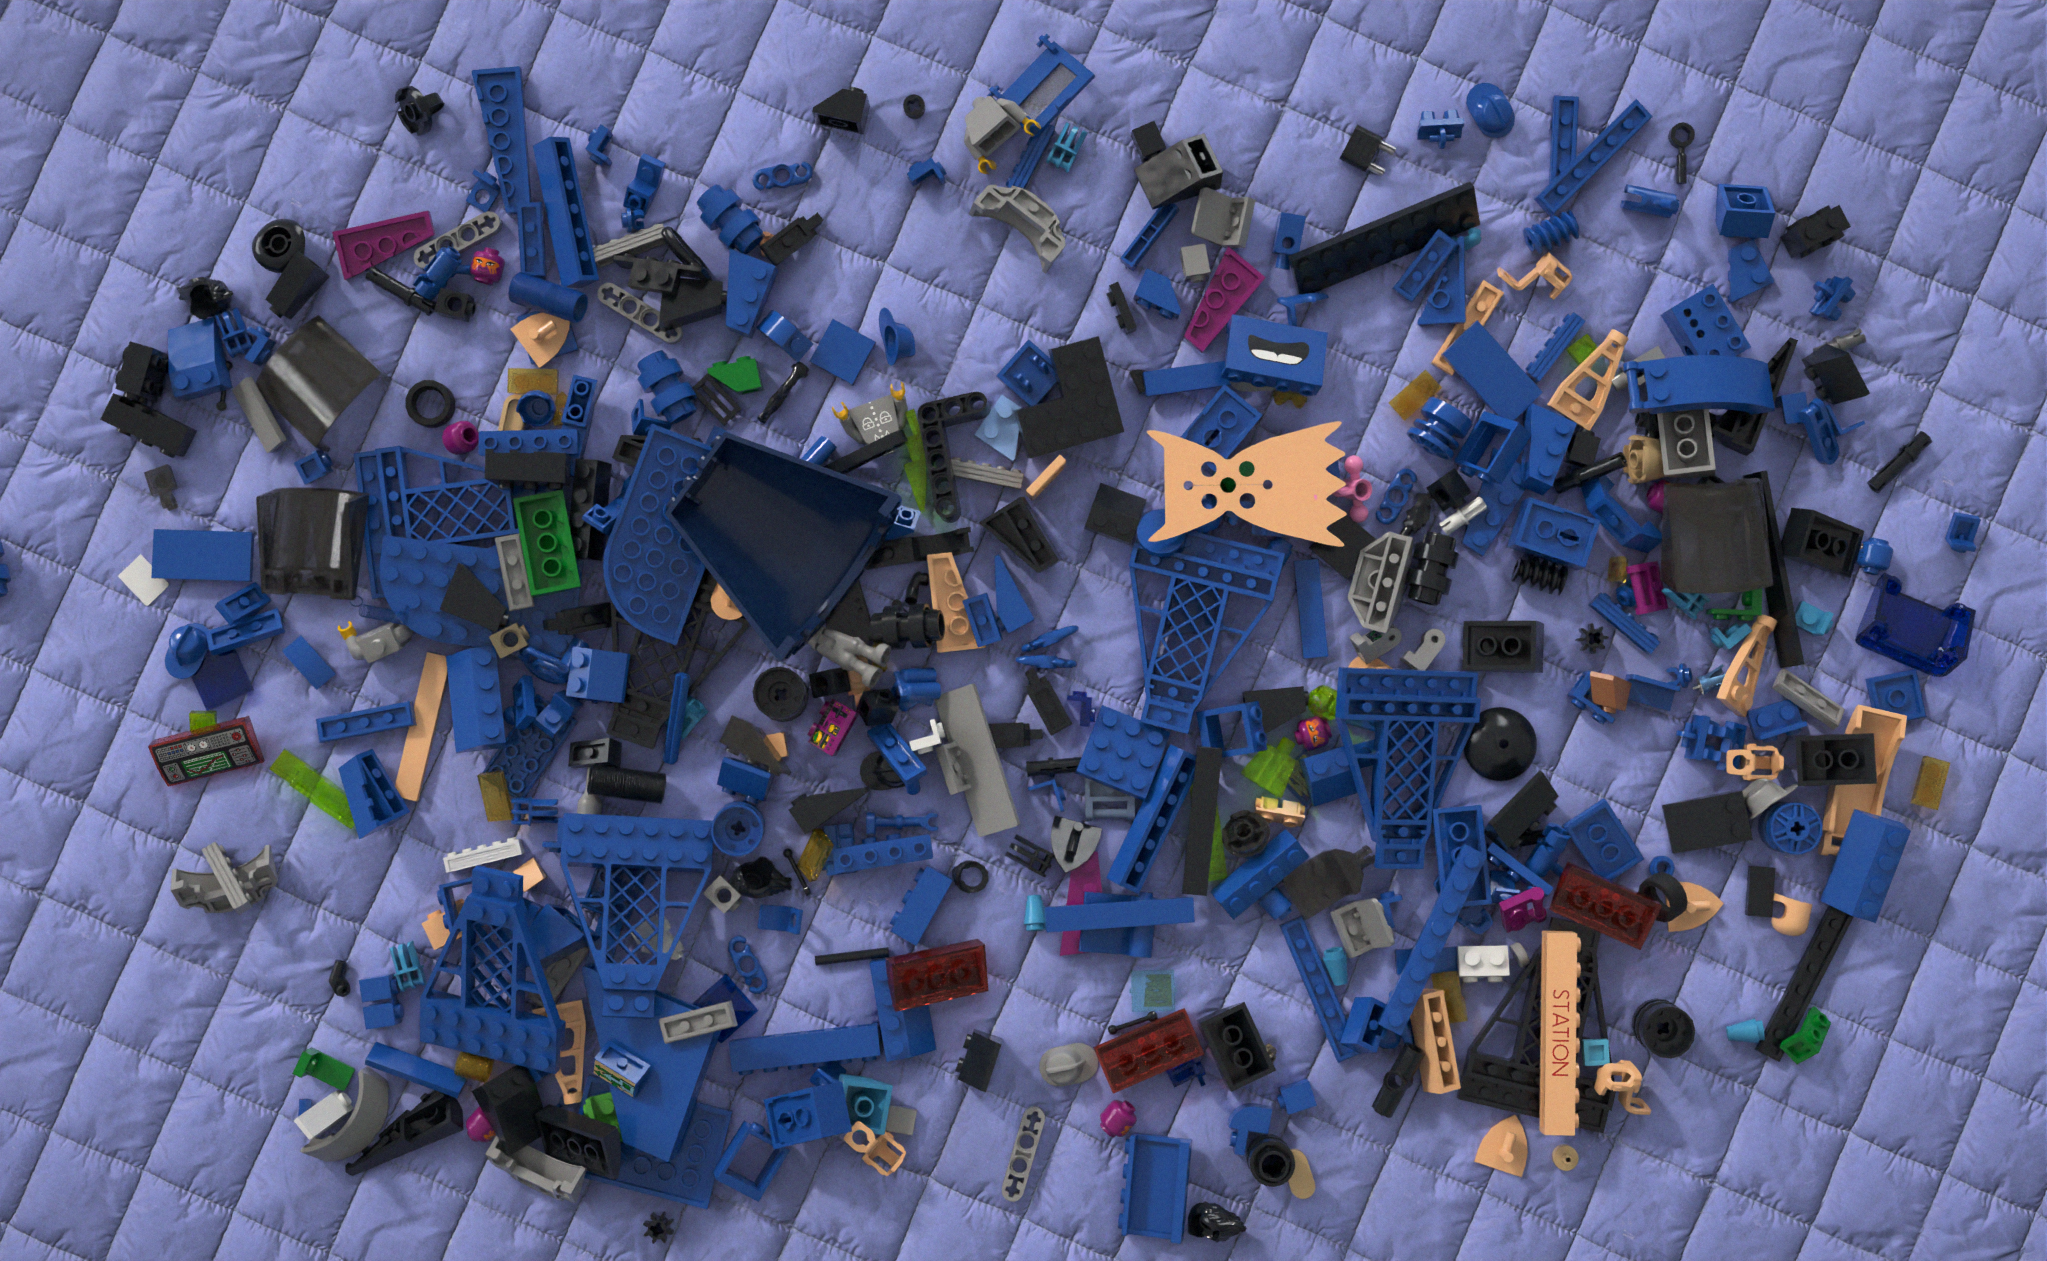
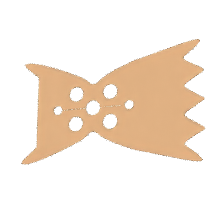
M1342 422L1325 423L1272 437L1242 450L1228 460L1211 449L1178 436L1155 430L1147 431L1148 435L1164 448L1165 525L1154 533L1148 541L1157 542L1178 536L1217 519L1226 511H1232L1238 517L1273 532L1326 545L1343 547V542L1330 533L1327 527L1346 516L1347 513L1328 502L1326 498L1345 486L1346 483L1329 473L1326 468L1345 456V452L1325 441V438L1334 432ZM1249 461L1254 465L1255 470L1251 476L1245 477L1240 474L1239 466L1242 462ZM1213 462L1217 468L1215 475L1212 477L1204 476L1201 472L1203 463ZM1227 477L1234 479L1236 483L1235 490L1231 493L1222 491L1220 487L1222 479ZM1265 480H1270L1273 485L1271 489H1265L1263 487V483ZM1191 481L1193 485L1203 486H1193L1191 490H1186L1184 483ZM1250 493L1254 496L1255 504L1252 508L1246 509L1240 505L1239 500L1243 494ZM1213 494L1217 498V505L1213 509L1203 507L1201 501L1204 495Z

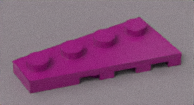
M430 211L332 232L344 280H349L370 269L372 266H376L436 235Z
M1228 246L1183 338L1203 353L1229 322L1232 314L1235 315L1266 277Z
M1097 851L1083 865L1071 871L1066 905L1083 904L1085 892L1102 893ZM1081 930L1063 931L1060 956L1089 953L1079 951Z

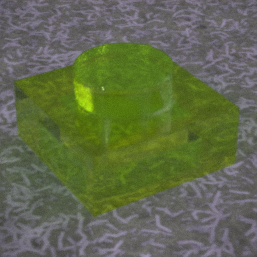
M1586 334L1568 347L1566 351L1579 366L1597 348V345Z
M191 710L189 713L190 737L218 731L217 711Z

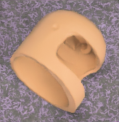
M1774 893L1773 901L1782 902L1785 909L1781 918L1772 917L1771 923L1773 928L1777 932L1789 936L1804 934L1809 925L1813 904L1800 902Z

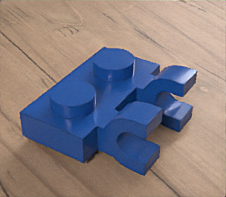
M1726 721L1725 727L1709 724L1707 734L1722 737L1720 751L1704 748L1702 758L1716 761V769L1726 772L1727 751L1743 749L1747 726ZM1737 755L1733 759V766L1736 769H1739L1741 755Z

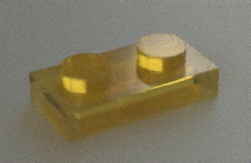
M508 368L507 393L525 394L531 390H541L549 395H558L559 370Z
M1923 756L1911 804L1938 810L1950 762Z

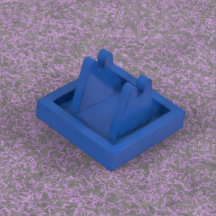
M1029 339L996 375L1003 384L1028 406L1039 403L1057 382L1051 359Z

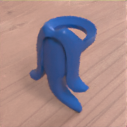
M1325 293L1299 294L1279 297L1277 303L1286 307L1288 324L1297 327L1295 304L1317 302L1318 300L1327 299L1329 296Z

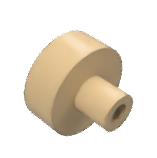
M1561 1144L1553 1150L1552 1161L1559 1169L1569 1171L1576 1167L1579 1157L1574 1148L1567 1144Z

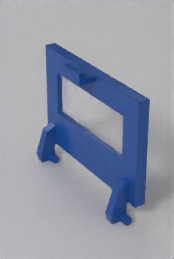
M1048 34L1045 36L1041 35L1039 42L1036 44L1039 48L1044 45L1047 49L1003 94L998 91L1000 87L996 85L989 89L990 92L987 97L994 96L997 100L1003 98L1014 101L1028 114L1026 117L1029 120L1032 119L1041 125V129L1035 124L1030 126V132L1035 135L1032 136L1034 139L1095 78L1094 73L1055 41L1051 43L1048 40L1050 38ZM1021 122V128L1024 130V124Z

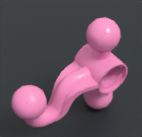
M1352 455L1346 458L1344 462V468L1350 474V477L1344 479L1346 485L1332 495L1353 500L1349 516L1354 522L1361 523L1368 517V509L1363 505L1362 501L1367 500L1371 496L1372 485L1368 480L1360 479L1363 461L1360 457Z

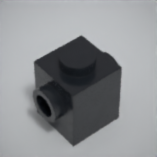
M887 688L863 691L856 709L865 725L872 726L892 723L899 705L890 689Z

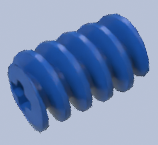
M1568 209L1567 213L1561 212L1558 217H1550L1549 221L1542 220L1540 225L1533 224L1531 229L1529 227L1524 228L1523 235L1531 252L1536 250L1539 255H1542L1543 246L1548 251L1552 250V242L1557 247H1561V238L1566 243H1570L1569 235L1571 234L1576 240L1579 239V227L1574 214Z

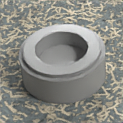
M1519 942L1509 946L1515 961L1521 968L1530 964V959Z

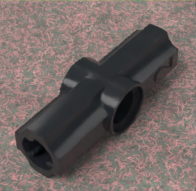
M1408 1042L1405 1043L1391 1070L1385 1074L1383 1085L1372 1104L1374 1111L1381 1116L1391 1118L1405 1091L1412 1086L1413 1076L1425 1056L1421 1048ZM1396 1075L1401 1078V1086L1395 1081Z

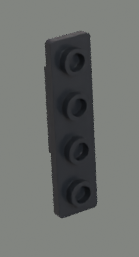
M623 253L622 256L614 255L612 259L621 268L631 269L628 286L636 290L676 295L680 277L709 280L710 277L702 265L692 262L689 265H683L671 259H668L666 262L649 256L640 259L628 253Z

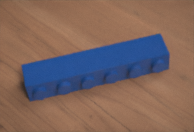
M548 137L533 145L560 281L564 287L583 288L598 281L599 277L571 142L568 137Z
M1170 744L1151 783L1146 799L1142 802L1110 868L1107 879L1137 894L1140 893L1193 783L1195 755Z
M879 1023L738 1038L729 1041L732 1072H738L739 1075L753 1074V1070L763 1069L764 1073L778 1071V1067L788 1066V1070L801 1069L803 1064L812 1063L813 1067L826 1066L827 1061L836 1060L837 1064L851 1063L853 1058H862V1061L877 1060L876 1056H880L882 1053Z

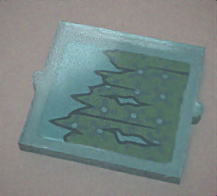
M1174 969L1131 970V989H1129V993L1132 999V1012L1175 1011V993L1177 989L1174 984Z

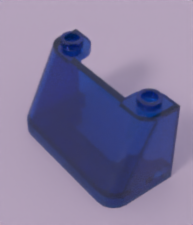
M1883 573L1876 582L1858 627L1855 642L1865 649L1934 677L1947 676L1967 659L1976 610L1962 603H1954L1942 610L1901 593L1903 586L1901 580L1894 575Z

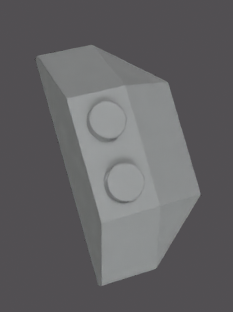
M1387 532L1360 550L1347 598L1363 628L1388 633L1398 613L1406 585V577L1411 566L1412 537Z

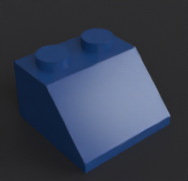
M1718 184L1715 222L1719 235L1725 237H1748L1751 239L1769 238L1776 213L1767 187Z
M572 646L566 696L624 703L630 654Z
M1344 745L1298 760L1313 807L1358 793Z
M728 756L723 758L717 785L722 786V792L734 796L738 792L746 795L745 800L758 804L759 801H766L776 773Z

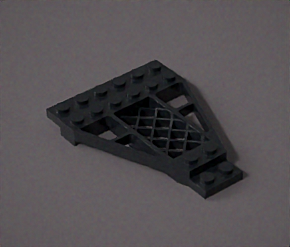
M706 567L690 608L695 621L683 626L682 629L688 644L675 649L673 644L668 643L672 651L659 657L654 644L662 640L656 639L652 641L649 635L637 629L629 651L630 661L627 681L631 689L626 687L624 703L614 702V711L606 734L653 750L661 728L665 725L670 715L674 686L669 676L678 671L688 673L696 650L716 655L715 659L689 687L687 698H689L751 626L744 616L735 619L734 621L742 623V627L721 652L700 646L699 639L707 616L710 613L715 614L711 606V597L717 581ZM611 601L613 652H619L618 623L632 625L626 620L618 618V611ZM694 607L702 609L699 617ZM696 624L690 641L685 629ZM645 635L648 644L640 647L643 636ZM651 647L656 659L644 665L638 652ZM688 648L682 664L677 652ZM674 655L679 667L667 673L661 660ZM636 658L640 667L632 670ZM658 662L664 675L651 681L646 668ZM642 670L648 683L635 688L630 675ZM666 678L671 691L659 696L653 683ZM650 686L655 697L639 692V690ZM671 695L669 702L662 700V698Z
M1551 917L1548 931H1573L1577 933V937H1580L1581 951L1577 952V962L1580 963L1581 974L1578 980L1582 984L1583 989L1580 990V1005L1576 1003V1009L1580 1015V1027L1576 1028V1038H1579L1580 1045L1581 1040L1593 1039L1584 1037L1583 1032L1592 992H1594L1601 1039H1608L1596 955L1602 929ZM1542 943L1531 957L1530 964L1524 967L1469 1046L1460 1080L1461 1088L1458 1089L1457 1093L1458 1099L1540 1118V1066H1537L1540 1063V1057L1530 1062L1525 1051L1535 1045L1540 1050V1037L1536 1038L1530 1027L1541 1021V1011L1536 1005L1541 1000V994L1536 998L1535 995L1538 982L1541 985ZM1530 975L1521 1018L1519 1020H1512L1500 1017L1524 980ZM1581 976H1586L1585 982ZM1534 1007L1539 1016L1530 1021L1532 1008ZM1496 1021L1518 1027L1513 1053L1510 1058L1477 1051V1048ZM1528 1030L1533 1041L1524 1046ZM1609 1048V1058H1610V1063H1612V1061H1611V1054H1610V1048ZM1522 1055L1527 1063L1520 1062ZM1579 1075V1078H1576L1575 1086L1579 1090V1103H1575V1113H1578L1579 1128L1604 1133L1609 1110L1612 1111L1616 1091L1607 1089L1604 1096L1599 1095L1594 1089L1596 1079ZM1611 1075V1080L1613 1082H1615L1614 1075Z

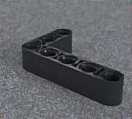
M970 392L926 402L918 409V421L935 510L940 518L947 523L956 522L960 518L961 507L945 427L987 417L991 411V405L986 396L981 392ZM975 402H984L981 409H973V405ZM952 407H960L956 415H949ZM929 412H936L933 420H925ZM940 435V440L936 444H930L932 436ZM944 458L945 462L941 467H934L937 459ZM944 481H948L949 487L945 491H939V485ZM953 505V511L948 515H944V507Z

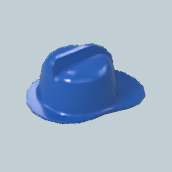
M1480 83L1470 89L1466 105L1482 133L1490 138H1500L1507 135L1514 126L1515 115L1504 93L1491 83Z
M882 308L879 313V328L887 362L890 366H893L897 359L915 355V340L913 333L907 326L896 323L889 309Z
M187 624L175 629L171 634L169 648L165 656V667L174 678H190L200 668L209 650L206 631L209 629L203 624Z

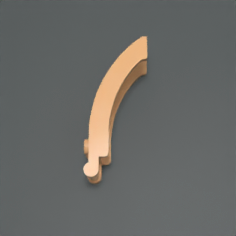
M1859 704L1856 706L1844 734L1874 733L1877 784L1829 785L1818 854L1837 856L1840 846L1831 845L1832 839L1843 840L1854 809L1881 816L1890 771L1899 746L1905 737L1906 715Z

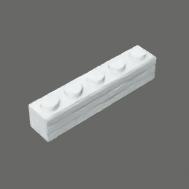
M512 837L508 838L505 843H502L500 840L492 842L493 846L487 847L484 844L477 846V850L472 851L471 848L462 850L460 854L456 852L448 853V857L443 858L446 873L525 854L522 840Z

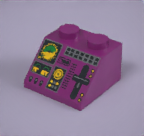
M832 698L830 702L825 701L819 712L823 716L818 724L813 723L807 735L810 736L809 743L831 756H836L856 721L859 712Z

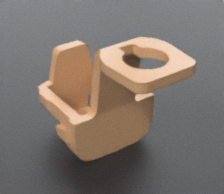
M1549 252L1536 263V268L1518 282L1501 267L1497 269L1498 276L1518 291L1523 290L1541 275L1554 286L1549 294L1553 300L1572 280L1570 270ZM1559 267L1567 275L1565 277L1561 276L1555 271L1556 268Z
M1756 744L1744 745L1742 750H1728L1726 754V772L1728 774L1741 775L1743 780L1755 781L1756 779L1763 778L1773 780L1784 769V757L1779 754L1778 749L1774 746L1765 745L1763 747L1756 746ZM1752 750L1773 751V754L1770 757L1756 756V754H1752ZM1737 755H1741L1740 770L1733 766V759ZM1755 769H1771L1772 775H1752V771H1755Z
M1620 1060L1618 1063H1607L1603 1067H1598L1594 1089L1599 1095L1604 1096L1607 1089L1618 1091V1101L1626 1111L1638 1115H1650L1651 1109L1644 1100L1632 1097L1633 1092L1638 1093L1642 1076L1631 1061ZM1611 1075L1622 1076V1081L1613 1082ZM1630 1103L1637 1104L1641 1108L1633 1107Z
M860 1121L855 1122L851 1127L852 1132H848L844 1136V1141L855 1151L864 1152L865 1154L862 1157L864 1162L869 1166L872 1165L880 1174L888 1176L894 1173L905 1157L906 1151L904 1147L892 1139L894 1136L889 1131H885L884 1135H879L875 1138L874 1132ZM855 1131H865L869 1141L867 1146L856 1144L853 1141L852 1136ZM888 1141L902 1152L901 1156H898L887 1146ZM876 1156L881 1157L891 1166L888 1172L873 1160Z

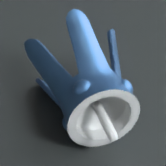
M1720 665L1706 675L1696 677L1698 686L1693 687V690L1699 688L1702 695L1719 690L1725 674L1720 675L1724 665Z

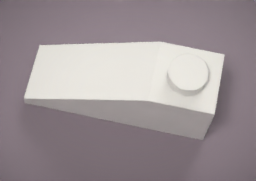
M337 1090L301 1114L294 1122L307 1138L311 1140L332 1128L354 1109L351 1105L352 1101L346 1093Z

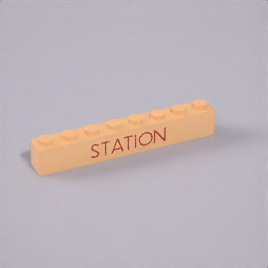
M1542 931L1539 1131L1544 1135L1575 1136V1128L1578 1129L1579 1116L1578 1113H1575V1103H1579V1090L1575 1086L1576 1078H1579L1580 1073L1579 1064L1576 1063V1053L1580 1051L1579 1038H1576V1028L1580 1027V1015L1576 1013V1003L1580 1002V989L1577 987V978L1580 977L1581 967L1580 963L1577 962V952L1581 951L1580 937H1577V933L1573 931Z

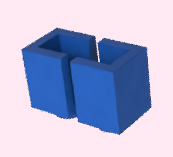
M395 973L359 980L362 1002L388 999V1002L363 1007L366 1030L393 1026L402 1022L401 1018L404 1017V1009L402 1003H399V1000H397L400 988L397 979H395Z

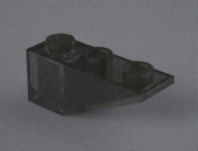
M731 716L719 741L726 745V751L737 756L740 753L747 755L746 761L757 766L763 763L768 766V772L779 777L781 773L791 774V770L762 728L742 718Z

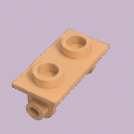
M1264 796L1256 798V809L1252 817L1253 819H1258L1262 823H1283L1284 826L1291 828L1302 825L1305 819V806L1301 805L1300 802L1283 800L1282 808H1277L1278 799Z

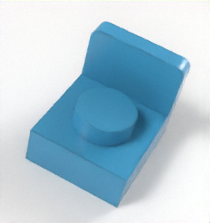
M1804 601L1799 602L1795 610L1798 628L1816 637L1823 636L1824 633L1827 634L1833 625L1831 620L1834 615L1833 613L1824 612Z
M1734 623L1725 630L1727 634L1725 636L1717 627L1709 630V633L1712 635L1710 637L1712 643L1719 649L1722 647L1723 650L1731 649L1752 632L1747 623H1740L1739 625Z
M692 696L687 698L681 734L683 740L709 712L702 702Z

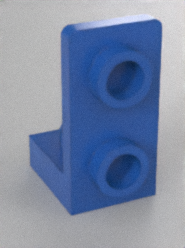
M1584 671L1567 696L1573 699L1571 703L1581 710L1586 708L1593 713L1591 717L1600 724L1604 725L1605 722L1613 724L1616 720L1584 697L1585 694L1588 696L1592 692L1590 682L1591 671Z

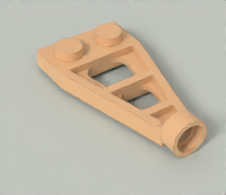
M1611 329L1605 341L1559 385L1547 405L1567 419L1577 423L1582 429L1591 430L1603 411L1612 385L1611 380L1614 379L1624 346L1629 340L1628 337L1617 330ZM1601 356L1609 360V366L1603 377L1591 370L1593 364ZM1585 377H1590L1597 382L1594 398L1590 401L1575 392L1576 385Z
M1767 615L1757 616L1755 623L1751 627L1752 632L1746 636L1727 670L1716 697L1737 716L1746 717L1747 711L1753 704V696L1768 636L1774 631L1777 623L1774 618ZM1753 649L1752 657L1750 659L1748 656L1751 650ZM1746 666L1748 674L1743 686L1737 678L1742 667Z
M582 999L555 1004L560 1019L566 1021L565 1029L571 1028L574 1031L573 1046L569 1050L560 1051V1057L573 1055L576 1062V1071L571 1075H563L560 1069L555 1074L563 1092L564 1104L581 1102L583 1090L581 1089L586 1020ZM544 1007L532 1009L534 1014L548 1017ZM570 1088H575V1089H577V1090H575V1091H570V1092H568V1090H569Z

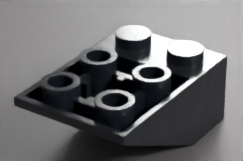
M1205 133L1183 139L1134 168V172L1152 210L1198 196L1201 188L1207 187L1212 190H1218L1221 187L1223 170Z

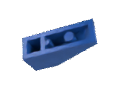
M998 554L994 557L996 608L999 616L996 620L1001 631L1007 630L1008 634L1035 619Z

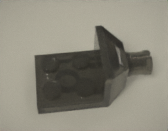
M1365 845L1355 853L1340 849L1324 850L1303 862L1281 880L1303 920L1309 919L1347 895H1356L1360 892L1364 877L1362 870L1375 863V855H1369L1373 852L1369 846Z

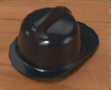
M879 751L869 754L863 760L860 766V776L867 787L873 790H888L905 786Z

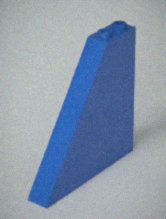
M589 963L584 965L581 971L600 1049L609 1040L651 1065L650 1071L638 1085V1092L634 1098L609 1084L623 1143L630 1145V1148L635 1152H646L653 1155V1159L656 1161L669 1162L677 1157L721 1030L665 1044L659 1019L701 1007L657 989L654 998L653 1019L602 1017L603 990L595 964Z

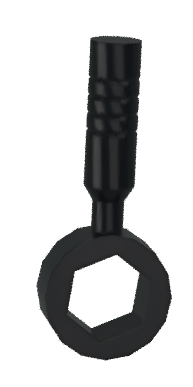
M1684 122L1673 126L1668 135L1671 145L1678 148L1677 184L1687 183V156L1685 148L1692 143L1695 137L1693 127ZM1683 129L1687 132V141L1680 142L1676 139V130Z

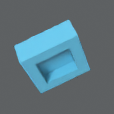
M1608 1039L1581 1040L1582 1063L1584 1066L1610 1063Z

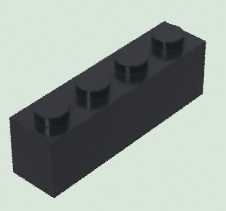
M576 459L569 525L576 559L602 561L605 534L582 520V516L596 504L603 508L608 505L611 463L591 459Z

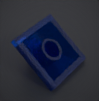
M727 973L692 1003L703 1008L732 1001L738 1025L721 1030L718 1042L721 1044L759 1011Z

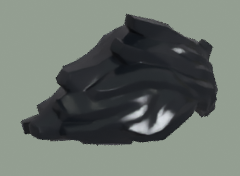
M198 277L190 279L189 283L181 286V288H177L180 294L179 300H185L190 307V313L199 319L205 320L215 315H221L230 309L233 292L228 289L223 281Z
M760 856L756 861L747 862L736 867L728 881L741 895L756 899L773 896V894L777 895L786 889H792L790 885L792 879L784 877L775 868L773 862L763 856Z
M1206 1201L1197 1203L1191 1208L1188 1215V1233L1197 1238L1206 1236L1217 1243L1219 1241H1227L1229 1237L1245 1232L1247 1229L1239 1216L1225 1210L1216 1203H1208Z

